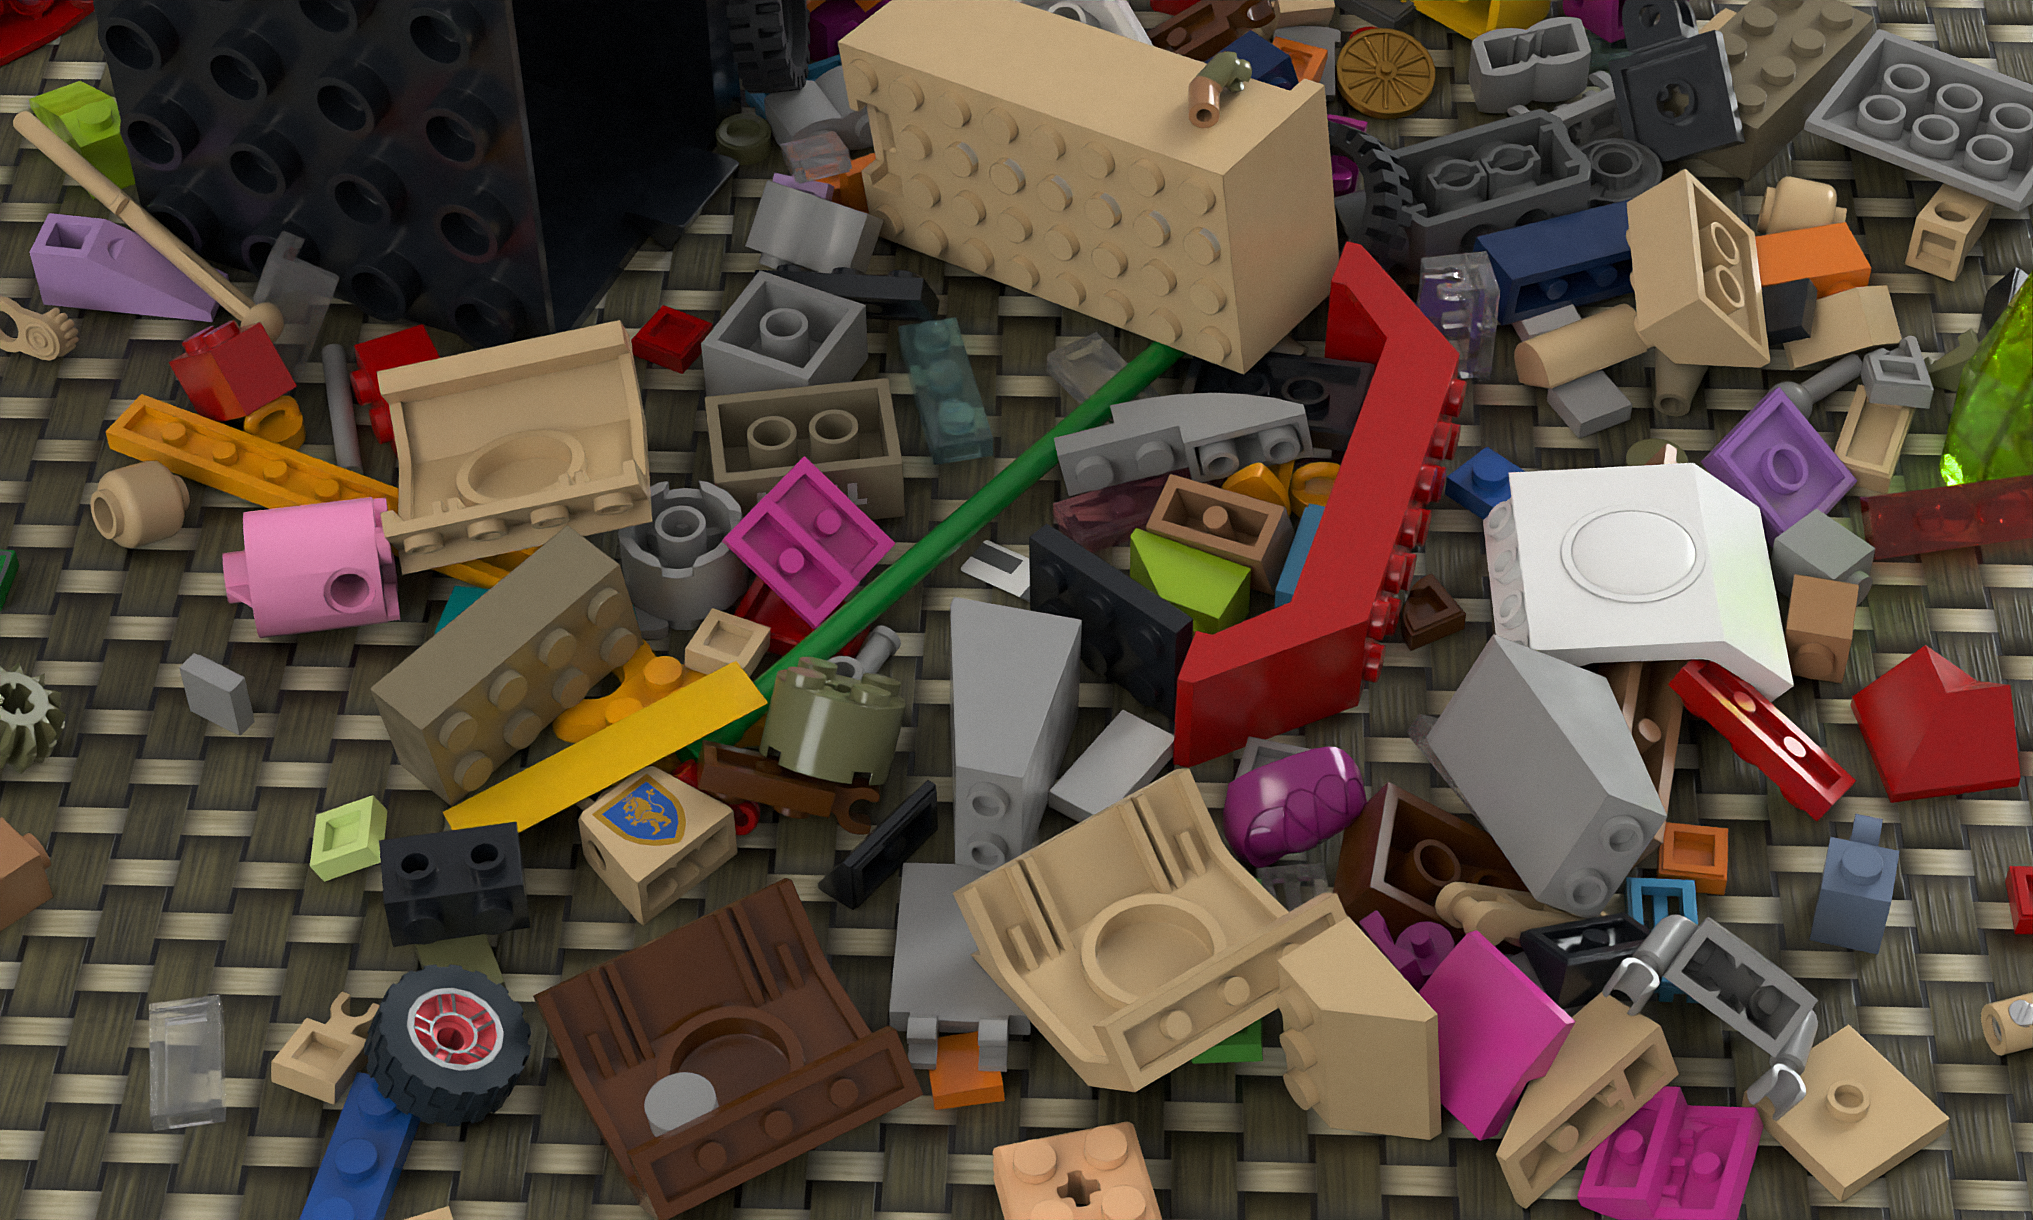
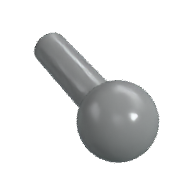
M1851 353L1801 384L1789 381L1781 382L1773 386L1768 393L1780 387L1808 420L1812 413L1813 404L1860 376L1862 361L1857 355Z

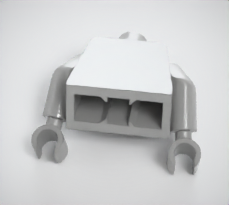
M1679 914L1663 918L1638 947L1632 958H1626L1621 962L1604 986L1602 993L1606 998L1615 989L1626 993L1634 1003L1627 1014L1635 1016L1642 1010L1660 983L1659 978L1663 976L1771 1055L1769 1060L1771 1068L1747 1090V1098L1752 1105H1756L1767 1096L1775 1107L1773 1120L1777 1121L1805 1097L1806 1087L1800 1075L1805 1070L1817 1032V1016L1812 1008L1818 1002V999L1789 974L1710 917L1705 918L1700 926Z

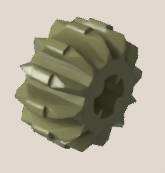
M20 662L10 668L9 672H6L0 666V769L4 768L5 764L8 763L14 770L22 774L27 768L31 767L33 762L43 763L45 758L51 755L57 743L56 740L59 739L65 727L64 719L66 714L59 709L62 692L43 689L45 686V673L33 678L24 675Z

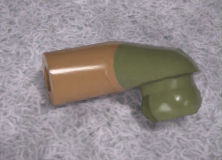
M1224 51L1217 53L1196 75L1188 87V115L1190 122L1194 126L1209 128L1218 122L1220 117L1221 91L1224 87L1232 92L1244 90L1243 82H1249L1252 75L1251 64L1244 59H1238L1236 52Z

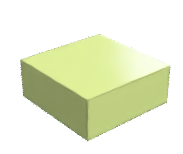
M372 795L317 814L310 867L325 882L381 863L379 840L385 839L388 810Z

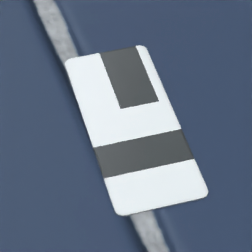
M986 540L961 567L962 572L1030 602L1029 558Z

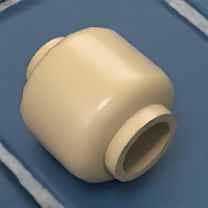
M1786 176L1777 183L1776 188L1767 186L1761 204L1756 231L1768 235L1843 223L1846 219L1847 209L1836 207L1837 194L1831 185Z
M143 461L107 472L100 479L97 491L92 494L90 502L91 513L97 529L105 538L112 539L124 548H137L170 538L181 529L185 510L188 509L190 503L189 492L182 478L178 475H173L166 466L158 461Z

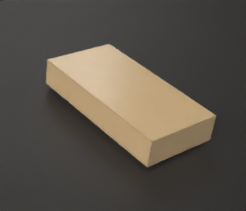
M1859 384L1834 453L1858 480L1854 486L1888 494L1916 407L1869 403L1864 385Z

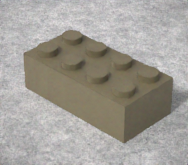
M1751 0L1718 30L1723 34L1746 143L1696 158L1749 182L1804 129L1805 121L1870 40L1875 17L1837 0ZM1679 87L1672 90V99L1664 103L1665 111L1675 112L1677 117L1682 115L1684 107L1689 104V96L1682 94Z
M567 525L370 688L401 766L453 807L470 791L480 788L488 780L491 773L518 750L524 749L533 743L539 733L565 710L580 703L587 692L613 669L627 663L644 642L620 564Z

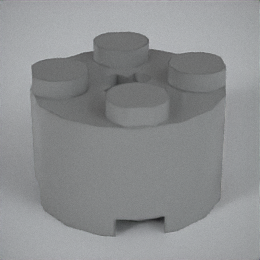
M669 481L659 482L651 486L653 522L622 528L618 531L622 572L630 600L637 608L659 619L667 620L669 627L674 630H692L698 627L712 608L720 611L728 609L748 589V566L722 542L724 537L742 520L741 507L728 491L705 481H699L700 490L691 488L669 490Z

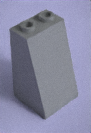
M953 598L950 605V726L955 864L993 871L1031 850L1049 800V791L1054 786L1078 719L1082 620L963 598Z
M1495 634L1492 635L1426 737L1435 755L1536 901L1586 919L1595 918L1601 914L1668 817L1607 678Z

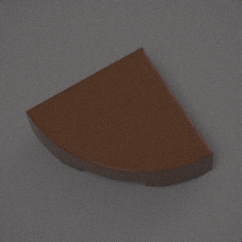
M1431 573L1413 585L1410 595L1405 601L1401 616L1403 640L1409 650L1413 651L1465 628L1466 613Z

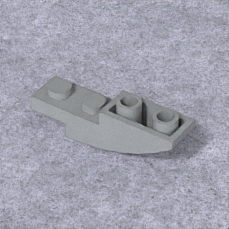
M1176 394L1110 405L1113 424L1054 438L1057 456L1069 496L1100 490L1105 487L1150 476H1157L1189 467L1192 480L1202 483L1226 478L1254 463H1263L1267 467L1314 455L1303 404L1247 394Z

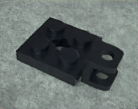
M1626 0L1622 10V23L1628 52L1633 53V55L1608 62L1624 139L1647 146L1659 157L1662 167L1746 143L1722 32L1712 30L1699 34L1694 11L1687 0ZM1676 87H1679L1682 94L1689 96V104L1684 107V113L1678 117L1675 112L1665 111L1664 103L1672 99V90Z

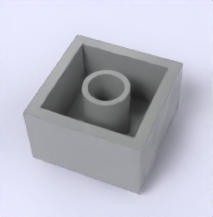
M760 270L701 343L706 397L851 382L868 359L866 305Z

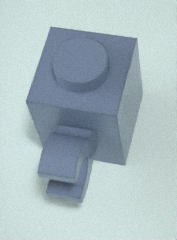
M1855 813L1852 834L1849 840L1830 837L1809 940L1873 954L1879 953L1891 906L1900 852L1898 850L1878 847L1883 819Z

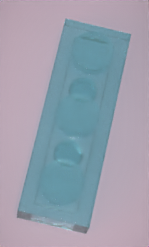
M956 318L898 326L899 347L933 464L938 465L993 456V436Z

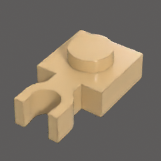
M341 992L331 1005L330 1019L326 1024L306 1018L271 1061L272 1082L335 1105L354 1081L357 1072H361L369 1061L368 1055H364V1044L369 1035L367 1032L380 1005L373 1003L366 1014L359 1017H351L350 994Z

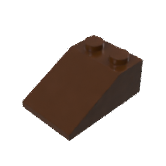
M1390 782L1384 785L1364 804L1361 815L1350 826L1345 827L1333 893H1337L1347 917L1349 916L1361 930L1362 927L1359 922L1377 910L1384 918L1394 945L1399 935L1407 927L1419 922L1441 924L1450 932L1455 945L1465 937L1466 934L1463 928L1451 926L1436 913L1435 904L1440 891L1452 882H1465L1530 892L1491 834ZM1505 940L1495 945L1503 955H1516L1524 951L1523 948Z

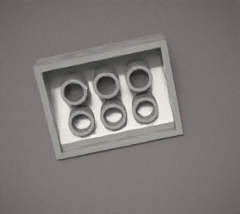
M1881 29L1876 31L1805 121L1804 130L2018 212L2033 203V85Z

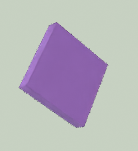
M1780 387L1766 394L1701 461L1712 476L1760 508L1765 539L1772 548L1776 537L1817 508L1824 514H1827L1858 481Z

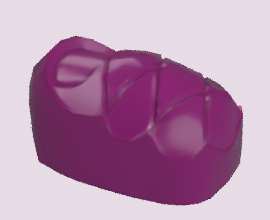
M1320 747L1274 761L1240 776L1228 783L1223 810V829L1230 848L1239 859L1256 868L1267 867L1287 854L1301 853L1316 848L1317 844L1321 845L1343 831L1345 827L1354 823L1361 815L1364 804L1367 803L1361 772L1354 760L1343 749Z

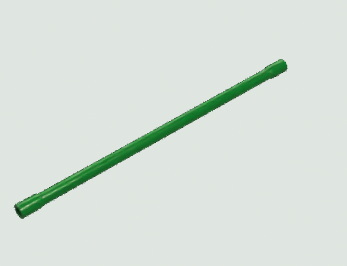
M1154 341L759 676L753 683L767 700L768 704L675 751L680 762L683 763L693 759L697 763L703 740L730 746L737 744L742 739L745 731L768 713L778 671L788 669V667H797L799 657H813L826 661L831 659L1059 463L1054 438L1103 426L1113 417L1110 405L1132 401L1187 353Z

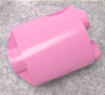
M368 497L244 512L243 533L245 549L243 551L223 553L222 555L224 580L229 604L243 602L253 608L255 625L260 638L388 623V621L400 620L394 553L391 551V543L384 537L380 515L381 512L388 511L386 498L373 499Z

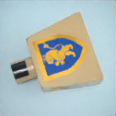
M647 766L635 772L618 786L612 784L575 803L583 810L578 821L583 854L588 864L633 917L643 926L738 853L733 810L726 804L654 766Z

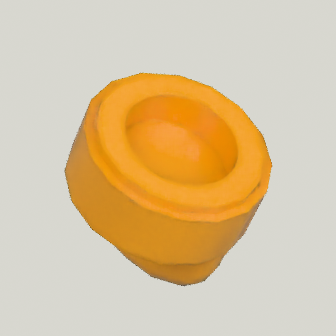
M282 395L250 415L245 416L242 428L244 432L290 449L298 450L305 441L306 429L303 416L296 400L291 396Z
M1330 462L1308 463L1299 467L1293 473L1288 496L1291 510L1298 517L1302 518L1304 509L1308 507L1309 503L1326 506L1341 465Z

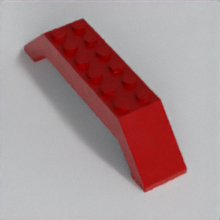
M1346 241L1331 280L1324 358L1375 364L1374 376L1291 602L1212 635L1199 631L1195 632L1177 679L1173 764L1190 768L1246 747L1249 736L1266 740L1356 707L1361 699L1366 681L1377 683L1379 680L1386 652V646L1379 643L1384 635L1393 637L1402 603V600L1395 598V596L1399 593V590L1409 591L1417 561V555L1412 554L1411 550L1415 545L1424 546L1432 517V510L1426 509V506L1429 502L1439 503L1447 468L1440 465L1444 459L1453 461L1457 450L1461 425L1451 423L1452 417L1458 418L1460 415L1467 382L1457 379L1460 353L1361 244Z

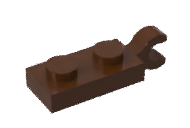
M1201 0L1146 32L1155 47L1204 62L1240 38L1237 31L1238 28L1247 27L1254 29L1266 26L1275 19L1276 15L1270 0Z
M707 740L702 741L696 763L698 789L706 790L714 799L729 804H743L746 800L772 805L773 809L782 815L797 819L809 818L811 814L829 818L830 813L833 812L840 826L847 832L857 835L870 833V816L854 813L849 809L850 805L859 799L879 802V785H869L870 779L853 778L852 784L824 780L778 765L780 758L778 756L768 755L764 757L760 752Z

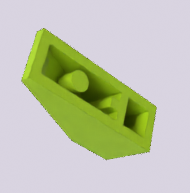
M78 81L29 99L30 107L37 118L115 185L123 189L135 184L128 149L120 134L121 119L117 103L111 96L82 81ZM89 193L92 199H96L93 195Z

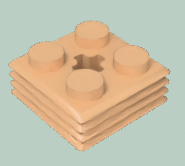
M1126 1121L998 1146L993 1150V1179L1005 1220H1162L1137 1134L1131 1122ZM1076 1204H1085L1087 1206L1077 1207Z

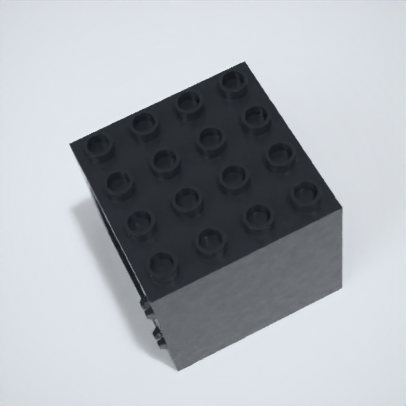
M93 0L99 25L98 40L106 55L121 119L120 134L128 149L141 207L203 259L253 273L259 280L278 290L291 291L300 287L353 303L367 315L381 321L391 322L403 318L453 333L478 350L581 328L649 237L647 233L624 217L626 211L684 145L713 152L717 146L716 128L724 119L742 113L740 83L737 72L738 63L734 61V42H731L729 34L731 20L727 18L726 5H729V0Z

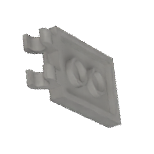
M903 863L889 1018L890 1027L895 1028L896 1031H907V1044H909L908 1059L912 1069L936 1070L939 1032L969 1033L978 1031V1046H980L978 1071L1007 1072L1009 1034L1030 1035L1031 1022L1025 1013L970 955L979 949L953 895V892L991 871L959 864Z

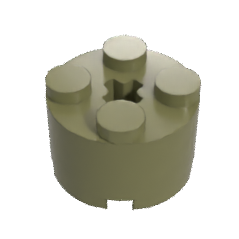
M799 657L797 667H788V669L778 671L759 747L760 754L767 757L776 749L781 752L778 765L824 780L852 784L854 772L872 773L869 785H881L888 782L907 705L906 701L899 696L901 683L893 678L872 673H864L862 680L837 675L838 666L836 664L813 657Z

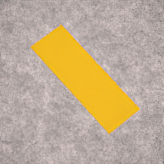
M734 661L449 808L443 814L452 830L517 822L518 833L768 704V702L738 662Z

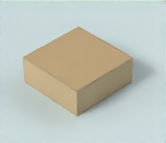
M712 608L685 648V667L709 675L737 661L750 678L770 647L771 628Z

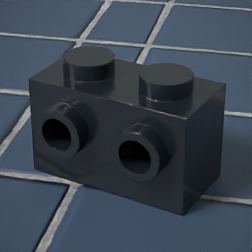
M517 822L379 840L384 907L393 947L412 944L426 945L440 940L482 934L497 935L506 931L531 928L524 863Z

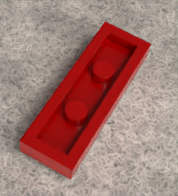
M1692 659L1668 683V686L1681 697L1684 706L1693 715L1708 721L1730 742L1732 749L1742 760L1757 766L1780 788L1782 795L1791 805L1806 811L1815 821H1818L1856 782L1849 773L1750 683L1718 663L1705 659Z

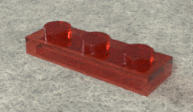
M2033 474L1860 497L1865 542L1876 548L1873 559L2033 538Z

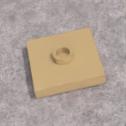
M1847 1025L1811 1048L1805 1070L1800 1075L1806 1087V1095L1779 1120H1773L1775 1107L1767 1096L1756 1105H1752L1747 1098L1746 1090L1742 1101V1107L1757 1108L1764 1125L1763 1128L1840 1202H1843L1945 1134L1950 1119L1850 1025Z

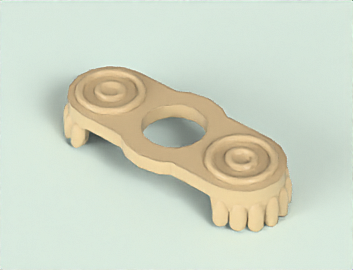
M0 296V311L9 314L13 318L19 331L18 338H11L0 329L1 349L13 353L20 351L36 358L50 361L66 355L76 347L75 343L79 341V338L76 336L78 329L73 328L74 321L67 320L68 316L66 313H60L58 308H53L42 315L21 307L17 302L8 297Z

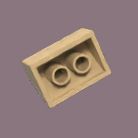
M1686 169L1628 201L1629 229L1626 231V239L1631 249L1633 272L1630 273V282L1635 292L1637 315L1634 317V326L1641 340L1648 347H1656L1674 364L1761 368L1770 363L1755 233Z
M1349 916L1277 960L1280 992L1276 994V1002L1282 1013L1284 1029L1279 1038L1286 1054L1287 1072L1283 1074V1079L1294 1101L1304 1110L1312 1107L1330 1128L1431 1140L1442 1133L1438 1014Z

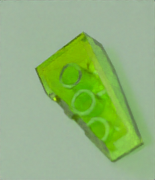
M2033 270L1964 366L1961 373L1938 471L1942 474L1946 483L1951 488L1956 489L1974 509L2033 486Z

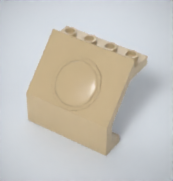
M620 320L377 371L381 396L389 404L399 460L398 515L393 510L381 512L380 515L385 539L398 550L402 575L541 546L567 525L584 537L653 522L646 420L630 337Z
M1189 768L1176 769L953 892L979 949L970 954L1025 1013L1030 1022L1088 1086L1137 1092L1279 1008L1276 1002V994L1280 992L1277 960L1347 917L1337 893H1321L1288 912L1229 853L1218 834Z

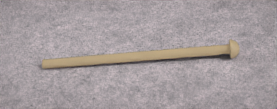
M22 111L15 116L13 127L229 313L242 321L240 327L261 322L272 343L280 337L284 328V319L281 311L275 304L263 302L256 305L248 296L32 113Z

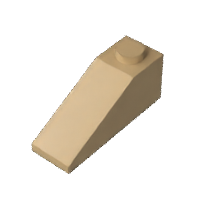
M1601 992L1571 1017L1576 1021L1546 1076L1529 1082L1497 1150V1159L1517 1204L1525 1209L1644 1106L1658 1091L1679 1075L1661 1025L1641 1013L1630 1016L1627 1014L1630 1007L1610 995L1606 998Z

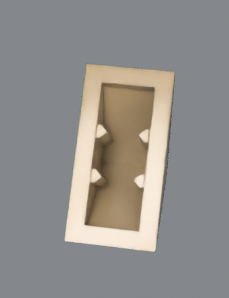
M1888 286L1856 287L1817 299L1811 338L1783 343L1790 370L1844 358L1851 353L1856 355L1899 344L1902 338Z

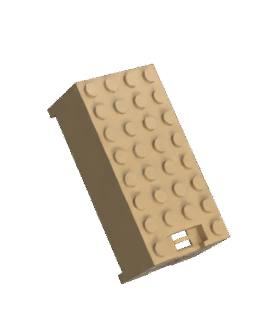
M891 0L838 41L849 107L859 112L867 106L876 159L861 172L869 214L884 219L879 237L1243 375L1330 294L1331 280L1339 262L1325 85L1304 78L1289 91L1250 78L1249 82H1243L1244 90L1240 92H1232L1224 87L1220 93V117L1218 122L1209 128H1199L1194 126L1189 120L1188 87L1196 75L1207 65L1206 63L1014 0Z

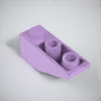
M49 213L29 252L44 305L213 322L220 306L217 301L141 236L106 219ZM216 269L226 279L229 280L228 274Z

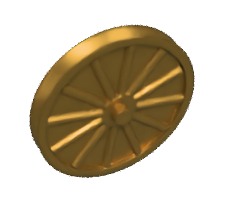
M1389 28L1370 29L1352 37L1341 49L1335 67L1336 84L1346 102L1360 113L1377 119H1396L1415 113L1429 99L1436 75L1433 59L1422 43L1405 32Z

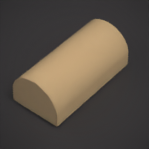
M1619 304L1519 343L1514 354L1519 382L1524 383V385L1552 389L1647 352V349L1651 347H1648L1641 340L1634 326V317L1637 315V312L1628 304Z

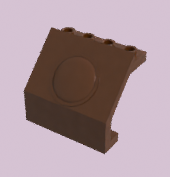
M788 878L777 881L533 995L558 1052L556 1057L638 1205L656 1220H668L923 1095L896 1029L886 1026L872 1033L833 973L822 952L793 881ZM682 1072L694 1073L706 1078L715 1090L719 1107L655 1137L650 1129L644 1108L646 1096L653 1085L664 1077Z

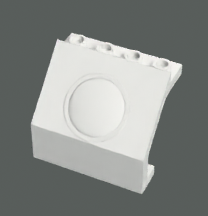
M1694 463L1508 473L1511 498L1497 504L1491 510L1488 517L1483 520L1496 635L1578 667L1602 662L1710 660L1750 683L1770 702L1794 686L1760 508Z

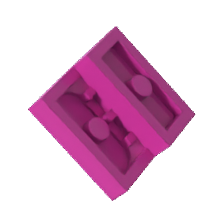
M805 456L722 540L734 554L814 630L896 544Z
M1476 930L1468 932L1452 949L1418 993L1438 1014L1441 1104L1481 1141L1498 1135L1526 1083L1546 1076L1576 1021Z
M1664 1086L1653 1098L1591 1151L1577 1195L1580 1205L1618 1220H1737L1764 1127L1756 1107L1687 1105L1680 1087Z

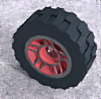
M436 964L427 965L417 972L411 970L401 976L398 984L393 983L386 991L367 1032L369 1035L364 1044V1055H368L369 1062L366 1067L370 1078H375L379 1085L377 1089L385 1099L390 1098L397 1104L396 1108L406 1115L411 1113L420 1117L422 1122L429 1124L440 1122L446 1123V1126H460L463 1122L471 1121L474 1124L482 1121L486 1114L490 1112L494 1114L503 1106L529 1057L531 1045H528V1039L531 1036L529 1023H525L522 1016L524 1013L518 1001L514 1002L508 995L509 991L500 983L496 985L487 979V975L479 971L471 972L462 969V966L451 964L448 967H437Z

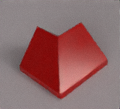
M1925 645L1852 696L1850 706L1891 803L2017 787L2019 785L2021 777L2011 685L1977 681Z

